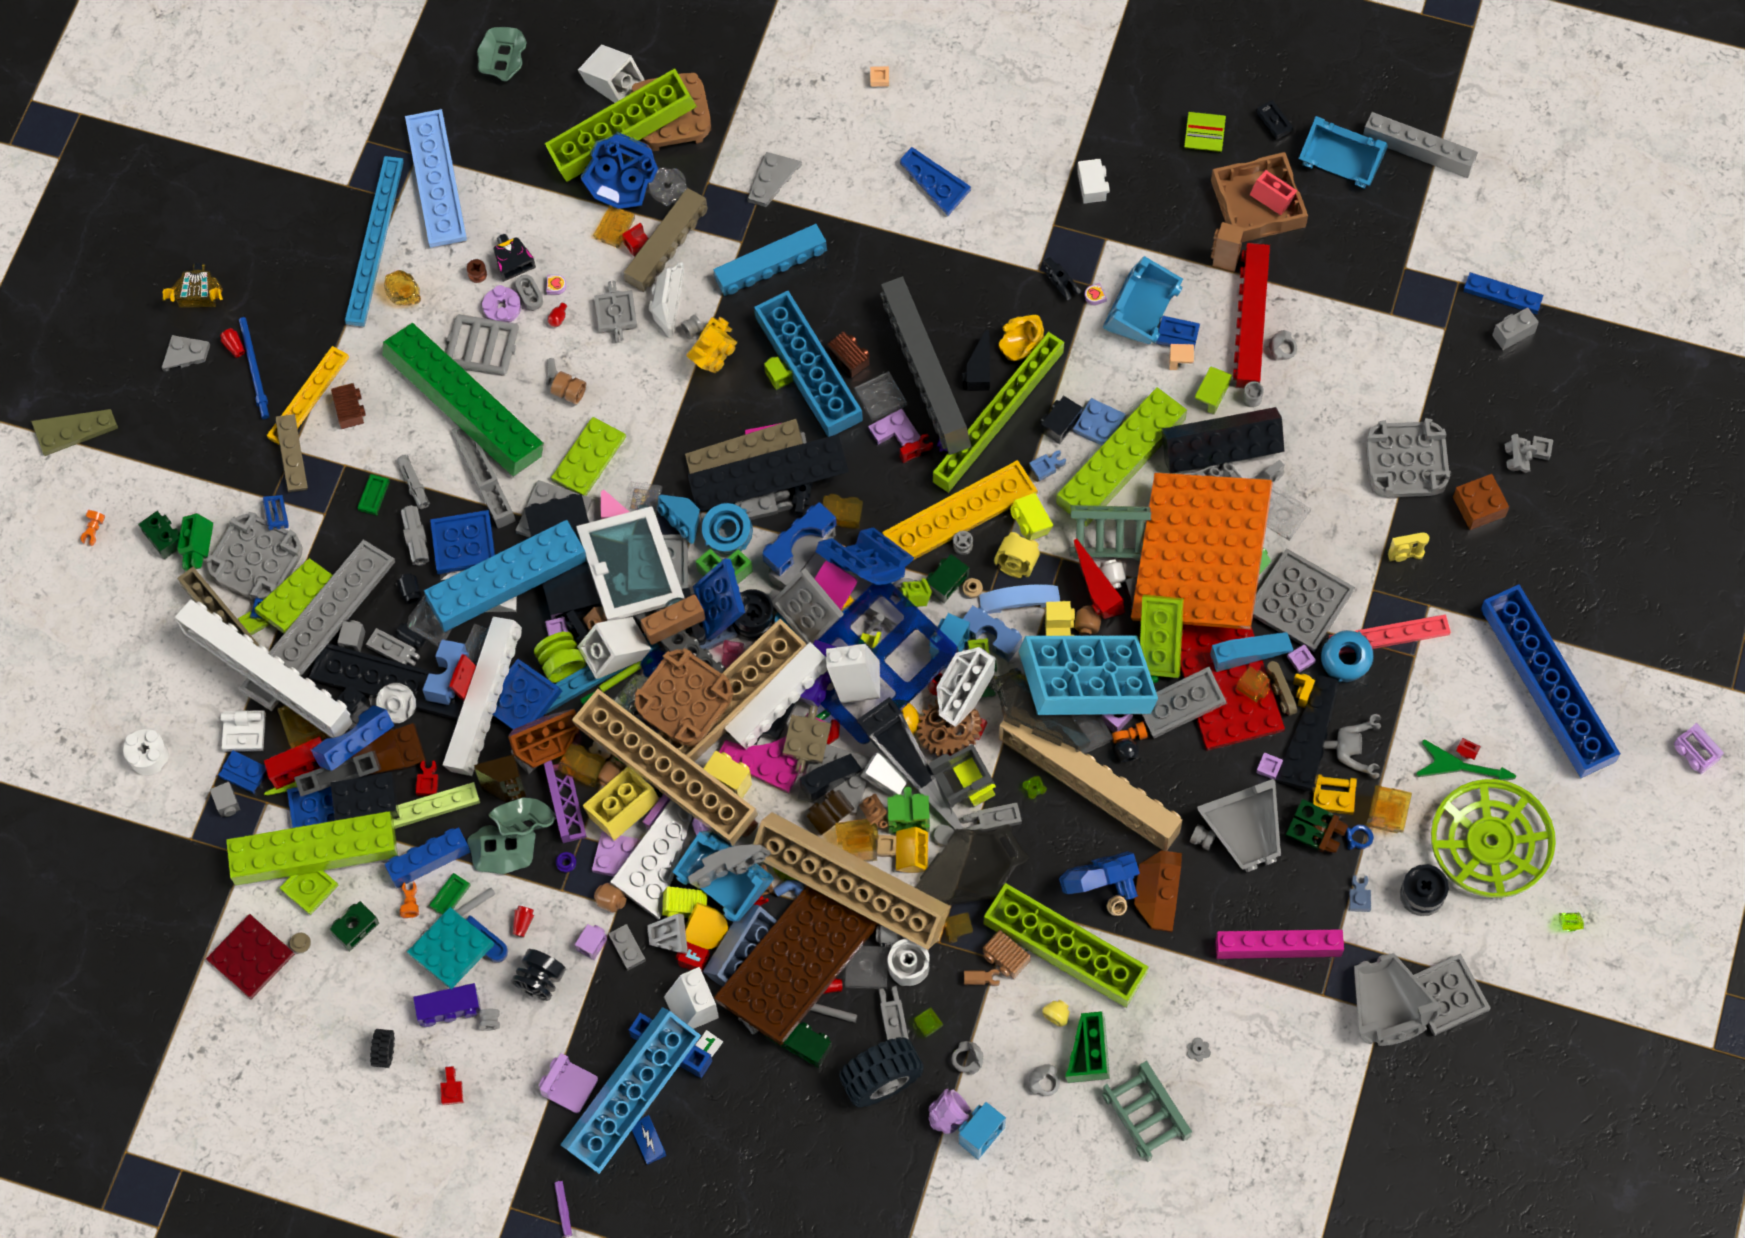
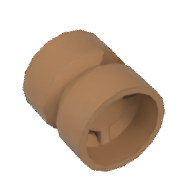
M560 371L552 383L551 394L560 398L565 396L567 401L578 404L585 393L587 383L576 377L572 379V375Z

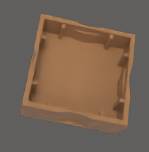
M1285 152L1262 157L1248 163H1237L1216 168L1212 171L1211 182L1225 222L1245 228L1242 242L1306 227L1308 214L1298 190L1290 206L1282 215H1279L1250 196L1256 180L1265 170L1297 190L1293 179V172Z

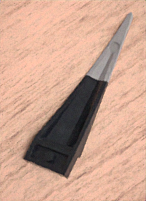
M890 697L857 719V723L868 736V739L920 794L929 796V803L969 843V837L931 771L902 712Z

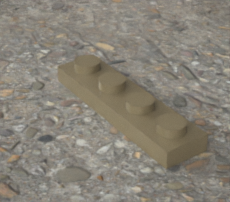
M295 414L276 416L275 421L287 491L289 493L307 490Z

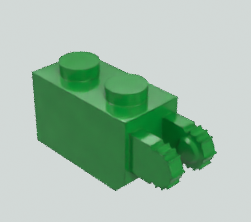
M198 513L184 516L182 519L177 549L179 554L183 555L182 569L185 572L191 567L200 569L203 559L208 558L214 522Z

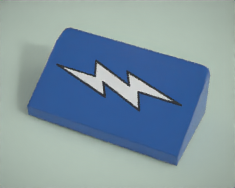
M648 1115L639 1120L632 1129V1132L648 1165L666 1157V1153L650 1116Z

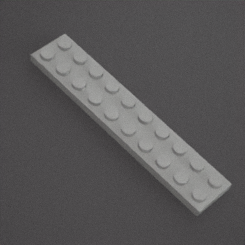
M362 540L268 654L272 657L278 656L284 661L286 667L295 668L300 673L299 676H301L340 630L343 621H347L389 571L395 563V559L367 541ZM248 678L239 687L242 693L270 711L280 702Z

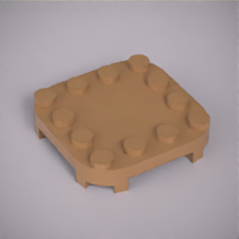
M681 73L679 76L697 107L639 140L649 145L652 151H659V147L694 140L696 144L701 143L703 138L711 131V119L704 86L696 73ZM657 78L633 84L631 93Z
M684 648L683 650L668 651L663 655L664 659L641 689H637L635 693V706L639 715L645 721L677 743L692 747L699 743L711 730L729 706L734 691L729 679L724 674H721L693 655L690 650Z

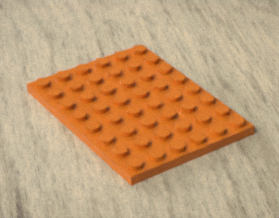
M1168 473L1154 474L1149 504L1151 520H1147L1131 614L1132 621H1141L1142 596L1145 594L1184 598L1182 623L1184 625L1251 629L1273 486L1272 480Z

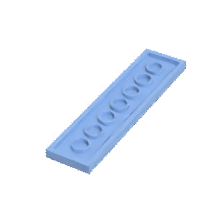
M442 109L405 116L429 246L431 248L467 241Z

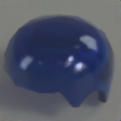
M660 650L651 651L641 661L640 665L647 680L664 659L663 655L665 652Z

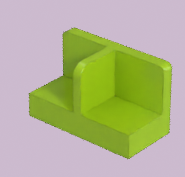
M1212 366L1204 377L1195 395V399L1208 404L1207 412L1215 414L1230 385L1232 375Z

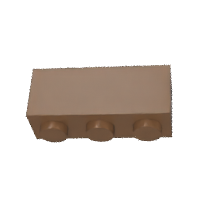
M1222 222L1220 229L1216 228L1211 258L1214 259V267L1235 272L1240 257L1245 228Z
M694 594L641 619V625L649 643L653 645L704 621L705 615L699 600Z

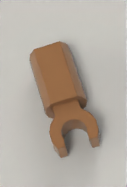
M992 969L989 972H985V970H964V985H985V983H989L991 986H999L1000 980H993L991 977L999 975L1000 970Z

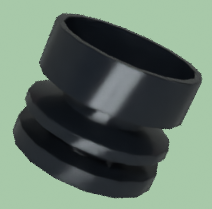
M748 589L740 592L745 613L732 625L737 635L742 639L757 641L774 625L773 603L770 597L763 591Z
M529 948L521 960L527 969L517 968L516 973L518 975H514L511 982L531 997L550 1001L552 997L550 992L556 990L555 985L550 981L559 982L566 971V967L555 958L541 951Z

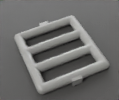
M458 314L455 318L451 335L448 334L446 353L453 358L462 322L473 324L464 360H453L465 369L501 375L507 374L511 356L516 351L515 341L519 330L518 324ZM480 326L492 327L483 362H471ZM499 329L510 330L501 367L490 365Z

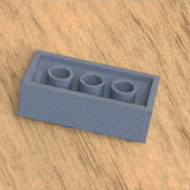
M753 904L740 921L733 922L703 972L723 987L775 925L777 920L761 906Z

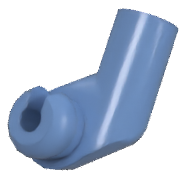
M787 880L774 887L778 897L788 891H795V894L799 896L804 890V884L796 880Z

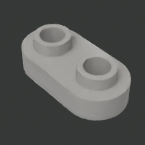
M530 275L519 276L516 280V288L525 306L530 310L539 309L543 305V297L533 277Z

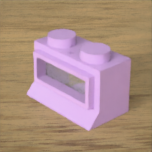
M1695 723L1689 730L1679 736L1674 743L1676 751L1680 755H1684L1689 761L1691 768L1700 774H1703L1716 764L1724 754L1698 723Z

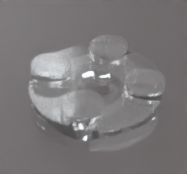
M665 167L658 169L653 182L649 183L650 194L656 201L666 206L677 202L687 189L685 176L675 168L666 169ZM664 183H672L670 188H664Z

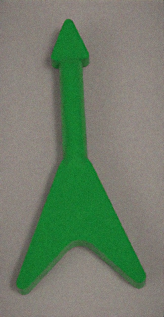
M1425 739L1422 741V745L1433 757L1434 762L1418 771L1417 777L1467 771L1497 777L1498 780L1503 781L1516 778L1514 773L1503 767L1498 770L1463 763L1460 759Z

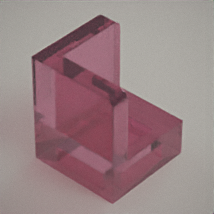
M724 640L722 664L726 669L745 652L744 643Z

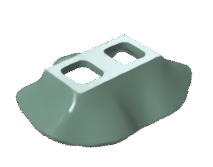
M509 27L489 29L477 49L479 72L491 74L503 81H508L519 71L522 66L521 52L526 48L527 44L522 32L517 28ZM499 47H510V53L508 55L499 54ZM496 62L507 63L506 69H494Z
M520 798L505 803L489 813L490 818L497 823L500 834L509 836L511 839L551 826L556 819V814L549 806L533 798ZM530 820L534 825L527 827L523 822ZM515 826L519 831L510 832L507 827Z
M488 825L482 827L476 833L469 836L467 840L475 869L481 872L506 874L529 866L533 859L535 832L532 831L529 834L514 837L517 839V849L506 850L505 840L510 838L509 836L501 835L499 828ZM515 826L507 827L510 832L519 831ZM496 840L497 850L485 852V841Z

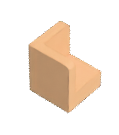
M1193 344L1170 345L1169 370H1177L1178 363L1194 362Z

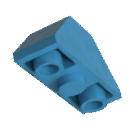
M659 495L657 505L659 514L664 516L669 521V524L675 527L680 532V535L686 538L690 544L694 543L700 523V509L689 498Z

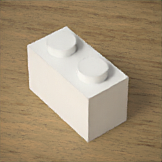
M1101 159L1079 161L1077 172L1083 203L1106 201V195L1110 190L1109 183L1105 182L1104 179L1106 177L1105 165L1102 166Z
M876 753L871 757L860 776L891 797L900 794L908 781L882 753Z

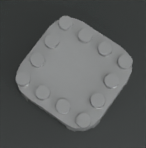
M1425 418L1424 422L1386 423V420H1383L1372 427L1368 433L1366 446L1370 482L1374 492L1378 496L1385 497L1432 496L1443 493L1449 482L1451 472L1448 465L1445 429L1432 422L1433 419Z
M249 512V514H242L238 517L234 516L229 521L230 527L213 554L208 555L206 561L210 576L216 583L255 601V598L264 600L291 575L301 558L303 547L296 533L291 529L288 531L283 528L276 529V527H273V530H269L266 520L258 517L256 513Z

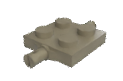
M813 705L810 706L808 717L791 715L782 755L798 760L795 770L797 773L799 772L800 765V773H804L806 762L821 764L823 762L831 723L816 719L817 706H815L813 713Z

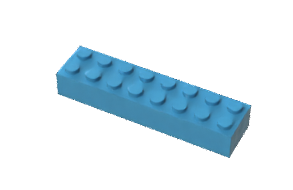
M789 291L755 306L756 320L781 361L786 363L788 370H791L795 384L828 437L836 435L862 422L863 417L860 406Z
M565 520L424 590L425 597L442 629L446 632L586 562V552L569 522Z
M662 1007L563 1140L561 1146L600 1174L701 1035L671 1011Z

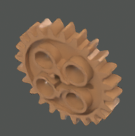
M937 699L935 700V706L928 704L929 711L922 710L924 716H919L921 723H918V731L916 733L924 749H928L931 755L933 753H936L937 757H940L942 753L953 755L968 747L969 744L976 745L974 738H980L979 732L982 731L980 725L982 721L978 710L975 708L956 727L939 716L940 709Z

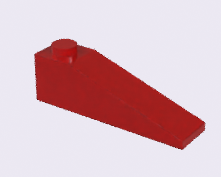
M1078 539L1073 540L1093 603L1091 607L1097 615L1101 614L1104 619L1124 613L1122 597Z

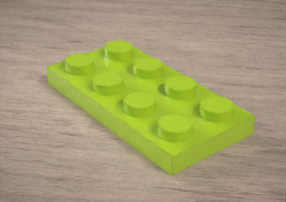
M592 417L552 475V481L572 492L587 496L625 440L626 434Z
M309 558L255 607V613L282 633H285L333 575Z
M1145 594L1142 596L1140 646L1150 675L1179 678L1184 598Z

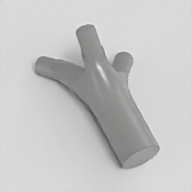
M554 358L547 359L548 377L545 381L547 385L558 374Z
M878 614L873 620L866 619L864 621L870 625L866 631L867 634H870L875 628L882 631L880 626L884 620L882 614Z

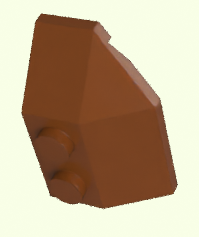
M575 709L547 715L513 729L508 737L514 756L531 768H534L566 754L574 740L575 734L579 731V728L572 721L576 715Z
M1161 850L1139 864L1140 874H1138L1136 885L1138 896L1135 897L1134 905L1152 930L1173 931L1182 853Z

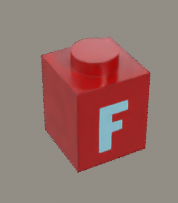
M687 942L688 953L677 952L678 964L680 967L688 970L700 967L703 974L710 957L709 950Z

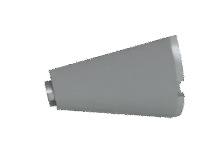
M1274 779L1197 807L1199 813L1242 870L1245 869L1246 872L1258 868L1257 864L1264 862L1265 865L1276 862V857L1281 856Z
M1394 953L1381 955L1375 963L1363 961L1354 966L1359 1033L1366 1043L1372 1044L1377 1042L1378 1046H1386L1407 1041L1427 1030L1426 1025L1430 1021L1434 1023L1439 1017L1441 1011L1439 1003Z

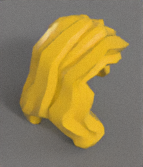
M1029 315L1010 319L1003 326L1005 334L999 342V349L1011 361H1018L1028 357L1044 338V328L1040 316Z

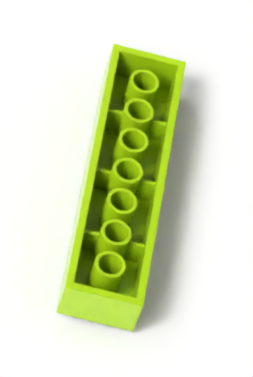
M673 69L546 142L545 145L560 173L568 182L584 172L593 158L591 151L596 141L608 138L617 132L639 141L697 106L676 69Z
M1156 387L1057 494L1056 504L1070 515L1071 505L1107 506L1163 445L1162 428L1181 425L1186 420L1187 409ZM1087 519L1084 522V526L1087 527L1094 519Z
M390 811L226 839L230 878L235 886L387 860L398 856L394 820Z
M1007 883L1004 884L984 915V925L996 932L1001 930L1016 944L1127 1008L1148 974L1149 966Z

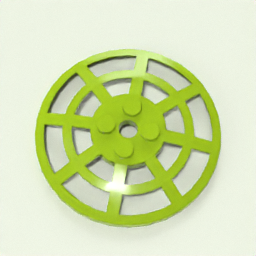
M1498 779L1472 781L1452 791L1438 807L1431 828L1433 853L1446 876L1464 890L1489 898L1514 896L1534 886L1550 867L1555 852V830L1545 807L1534 795L1524 788ZM1488 788L1507 790L1521 798L1514 807L1501 801L1489 800ZM1480 789L1481 801L1469 804L1461 811H1458L1451 804L1454 799L1463 793ZM1527 803L1533 806L1540 815L1546 831L1533 832L1529 821L1521 813ZM1490 807L1508 811L1509 814L1504 820L1492 817ZM1482 808L1483 818L1472 823L1465 817L1469 812ZM1446 810L1454 817V820L1449 829L1448 840H1437L1438 823L1441 815ZM1516 818L1521 822L1527 834L1516 836L1511 826ZM1459 823L1469 830L1466 840H1455V831ZM1494 837L1497 840V844L1494 846L1489 845L1486 838ZM1548 839L1547 856L1542 868L1539 870L1529 864L1534 854L1535 841ZM1528 843V852L1524 860L1513 854L1517 844ZM1438 848L1450 849L1455 862L1462 869L1457 877L1451 874L1445 866ZM1468 848L1473 858L1467 865L1461 860L1456 849ZM1508 860L1518 866L1514 871L1501 875L1499 865ZM1479 863L1491 866L1493 876L1482 875L1475 872L1474 869ZM1523 871L1535 876L1522 887L1505 892L1503 881L1510 880ZM1469 875L1481 881L1494 882L1497 893L1479 891L1467 886L1463 882Z

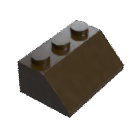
M514 754L474 765L481 788L485 792L506 803L526 798Z

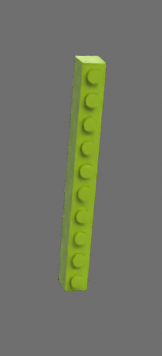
M1050 332L1045 335L967 430L971 447L951 455L948 453L934 470L933 483L948 493L1063 354L1064 341Z

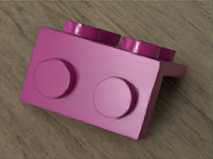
M828 561L823 563L815 577L818 584L840 610L857 584L855 577Z

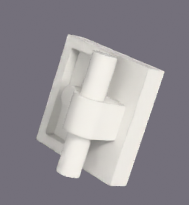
M224 711V713H221V721H223L222 751H263L265 711Z

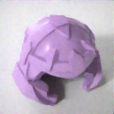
M946 1088L938 1099L929 1106L930 1117L928 1118L930 1125L933 1129L942 1131L945 1134L953 1133L958 1129V1124L962 1125L968 1120V1114H970L971 1109L958 1092Z

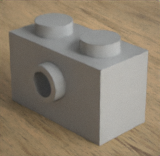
M1526 308L1515 315H1508L1502 322L1496 324L1492 336L1502 350H1505L1534 334L1539 322L1530 309Z

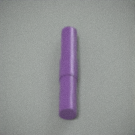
M557 1181L554 1184L564 1237L572 1236L563 1181Z

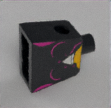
M501 234L497 237L499 245H496L493 249L503 282L536 268L533 256L518 237L510 240L507 234Z

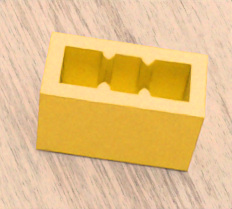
M918 827L896 831L897 871L906 873L928 871L927 831Z

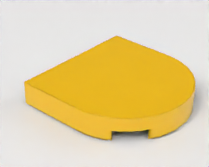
M697 902L685 925L686 942L705 949L719 946L728 932V924L725 917L718 910Z

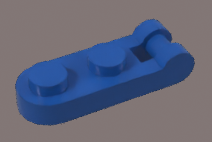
M469 915L466 920L495 944L485 956L493 962L504 961L508 956L506 944Z

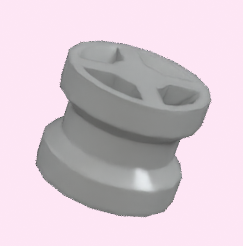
M692 315L688 321L684 320L681 322L684 332L691 339L695 337L697 332L701 333L704 330L701 321L696 315Z
M959 531L954 535L953 548L956 553L966 555L971 552L973 537L969 532Z
M498 1009L480 1010L479 1017L481 1022L479 1023V1029L487 1031L499 1029L500 1022H498L500 1011Z

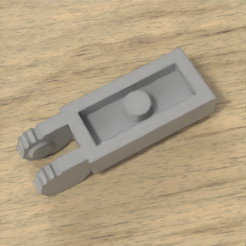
M780 491L775 494L772 493L735 502L737 506L747 510L746 514L750 520L775 515L778 512L790 510L793 507L791 502H782L776 505V501L789 498L790 494L788 491Z
M1017 803L978 810L976 813L967 814L962 817L964 823L973 822L978 819L980 823L966 827L964 829L966 834H975L980 831L985 832L1022 824Z
M893 986L891 989L894 1001L886 1002L884 989H879L880 1006L887 1040L897 1037L909 1039L897 987Z

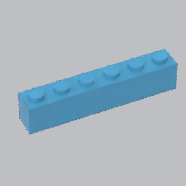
M814 224L713 269L714 278L724 296L734 294L739 289L746 286L750 287L757 281L772 277L775 273L786 271L793 265L802 264L811 257L822 255L827 251L826 240L817 224Z

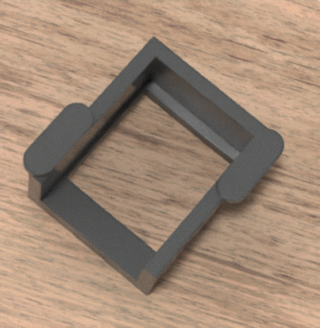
M973 744L951 756L944 754L929 763L931 771L952 808L958 802L991 784H995ZM973 758L983 777L954 793L944 773Z

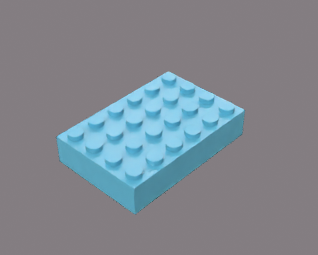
M1025 636L1018 651L1038 715L1151 714L1158 700L1137 636Z

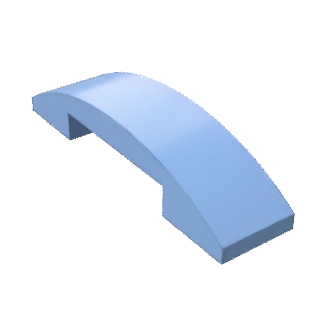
M1022 585L986 592L979 595L981 608L988 614L1001 613L1002 609L1040 605L1041 608L1046 607V602H1059L1060 596L1058 586Z

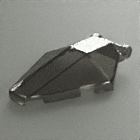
M1013 668L1008 673L992 677L988 686L998 693L1005 722L1018 728L1021 724L1033 729L1032 734L1058 746L1065 743L1074 747L1076 752L1088 748L1090 740L1072 715L1037 714L1027 678L1020 669Z
M1009 824L1000 827L996 831L956 829L948 839V844L943 851L936 855L922 874L921 880L915 888L947 905L995 898L1015 867L1027 862L1029 856L1026 852H1023ZM1005 836L1016 854L1012 859L1000 841V838Z

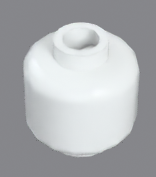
M1116 559L1101 563L1099 568L1115 589L1122 587L1121 583L1126 580L1122 564L1116 562Z

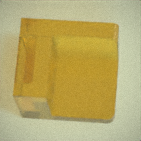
M968 912L946 918L944 927L949 944L957 942L958 936L973 932Z

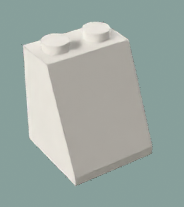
M602 44L578 69L586 84L614 103L630 95L633 84L644 81L631 55Z
M633 617L596 623L577 646L596 679L642 661L651 650Z
M866 644L826 649L827 670L841 703L880 698V661Z
M700 967L680 975L664 996L670 1011L692 1029L719 1018L716 1003Z

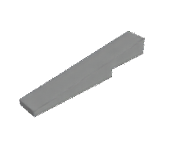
M460 427L452 429V433L497 528L499 529L515 522L513 511L482 447Z

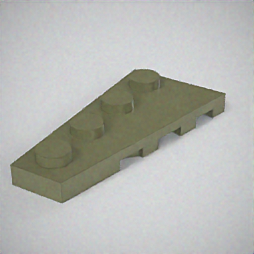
M111 409L31 421L44 456L118 429Z

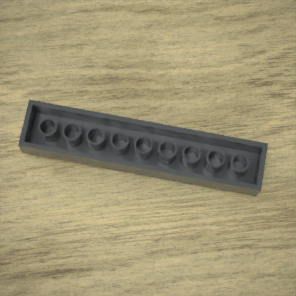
M903 276L881 284L883 292L880 295L883 300L884 309L890 317L889 320L892 328L895 329V335L898 343L902 346L903 355L908 360L909 369L914 375L917 388L920 389L923 403H926L928 415L933 420V426L936 434L940 437L939 440L942 448H947L949 455L970 448L971 443L966 424Z

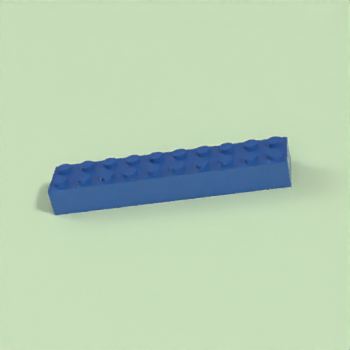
M1520 584L1484 600L1481 607L1483 615L1579 777L1583 778L1617 762L1621 753Z

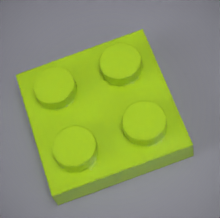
M324 871L290 876L280 887V890L311 916L339 885Z

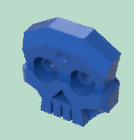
M620 132L596 141L591 151L593 158L581 175V180L595 199L618 209L642 206L647 184L653 182L658 171L652 149L649 145ZM621 153L626 154L630 157L623 161ZM604 165L610 166L608 170H603ZM635 176V180L631 182L629 177Z
M1126 851L1117 855L1094 859L1091 865L1068 869L1059 880L1062 891L1065 894L1086 892L1115 883L1118 895L1125 896L1127 900L1138 896L1133 878L1135 875L1140 874L1134 853Z

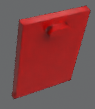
M464 654L461 655L458 665L455 667L449 685L463 701H465L476 665Z

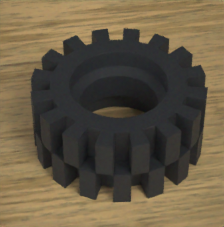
M376 1029L374 1031L370 1049V1063L372 1067L390 1068L395 1047V1033L393 1030Z

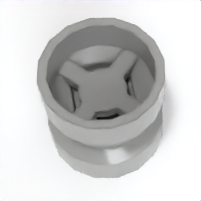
M1249 382L1246 384L1243 394V402L1246 406L1257 407L1261 404L1264 389L1260 383Z
M1197 824L1190 843L1202 845L1203 849L1209 851L1216 834L1213 830L1208 831L1204 826Z

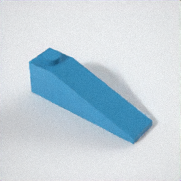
M1284 632L1234 639L1212 645L1210 655L1216 672L1293 652V647L1288 633Z

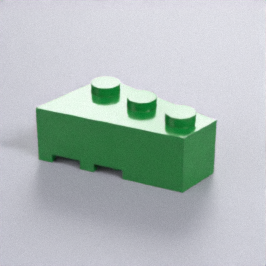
M1102 1011L1081 1013L1069 1067L1065 1075L1068 1083L1110 1079L1106 1022Z

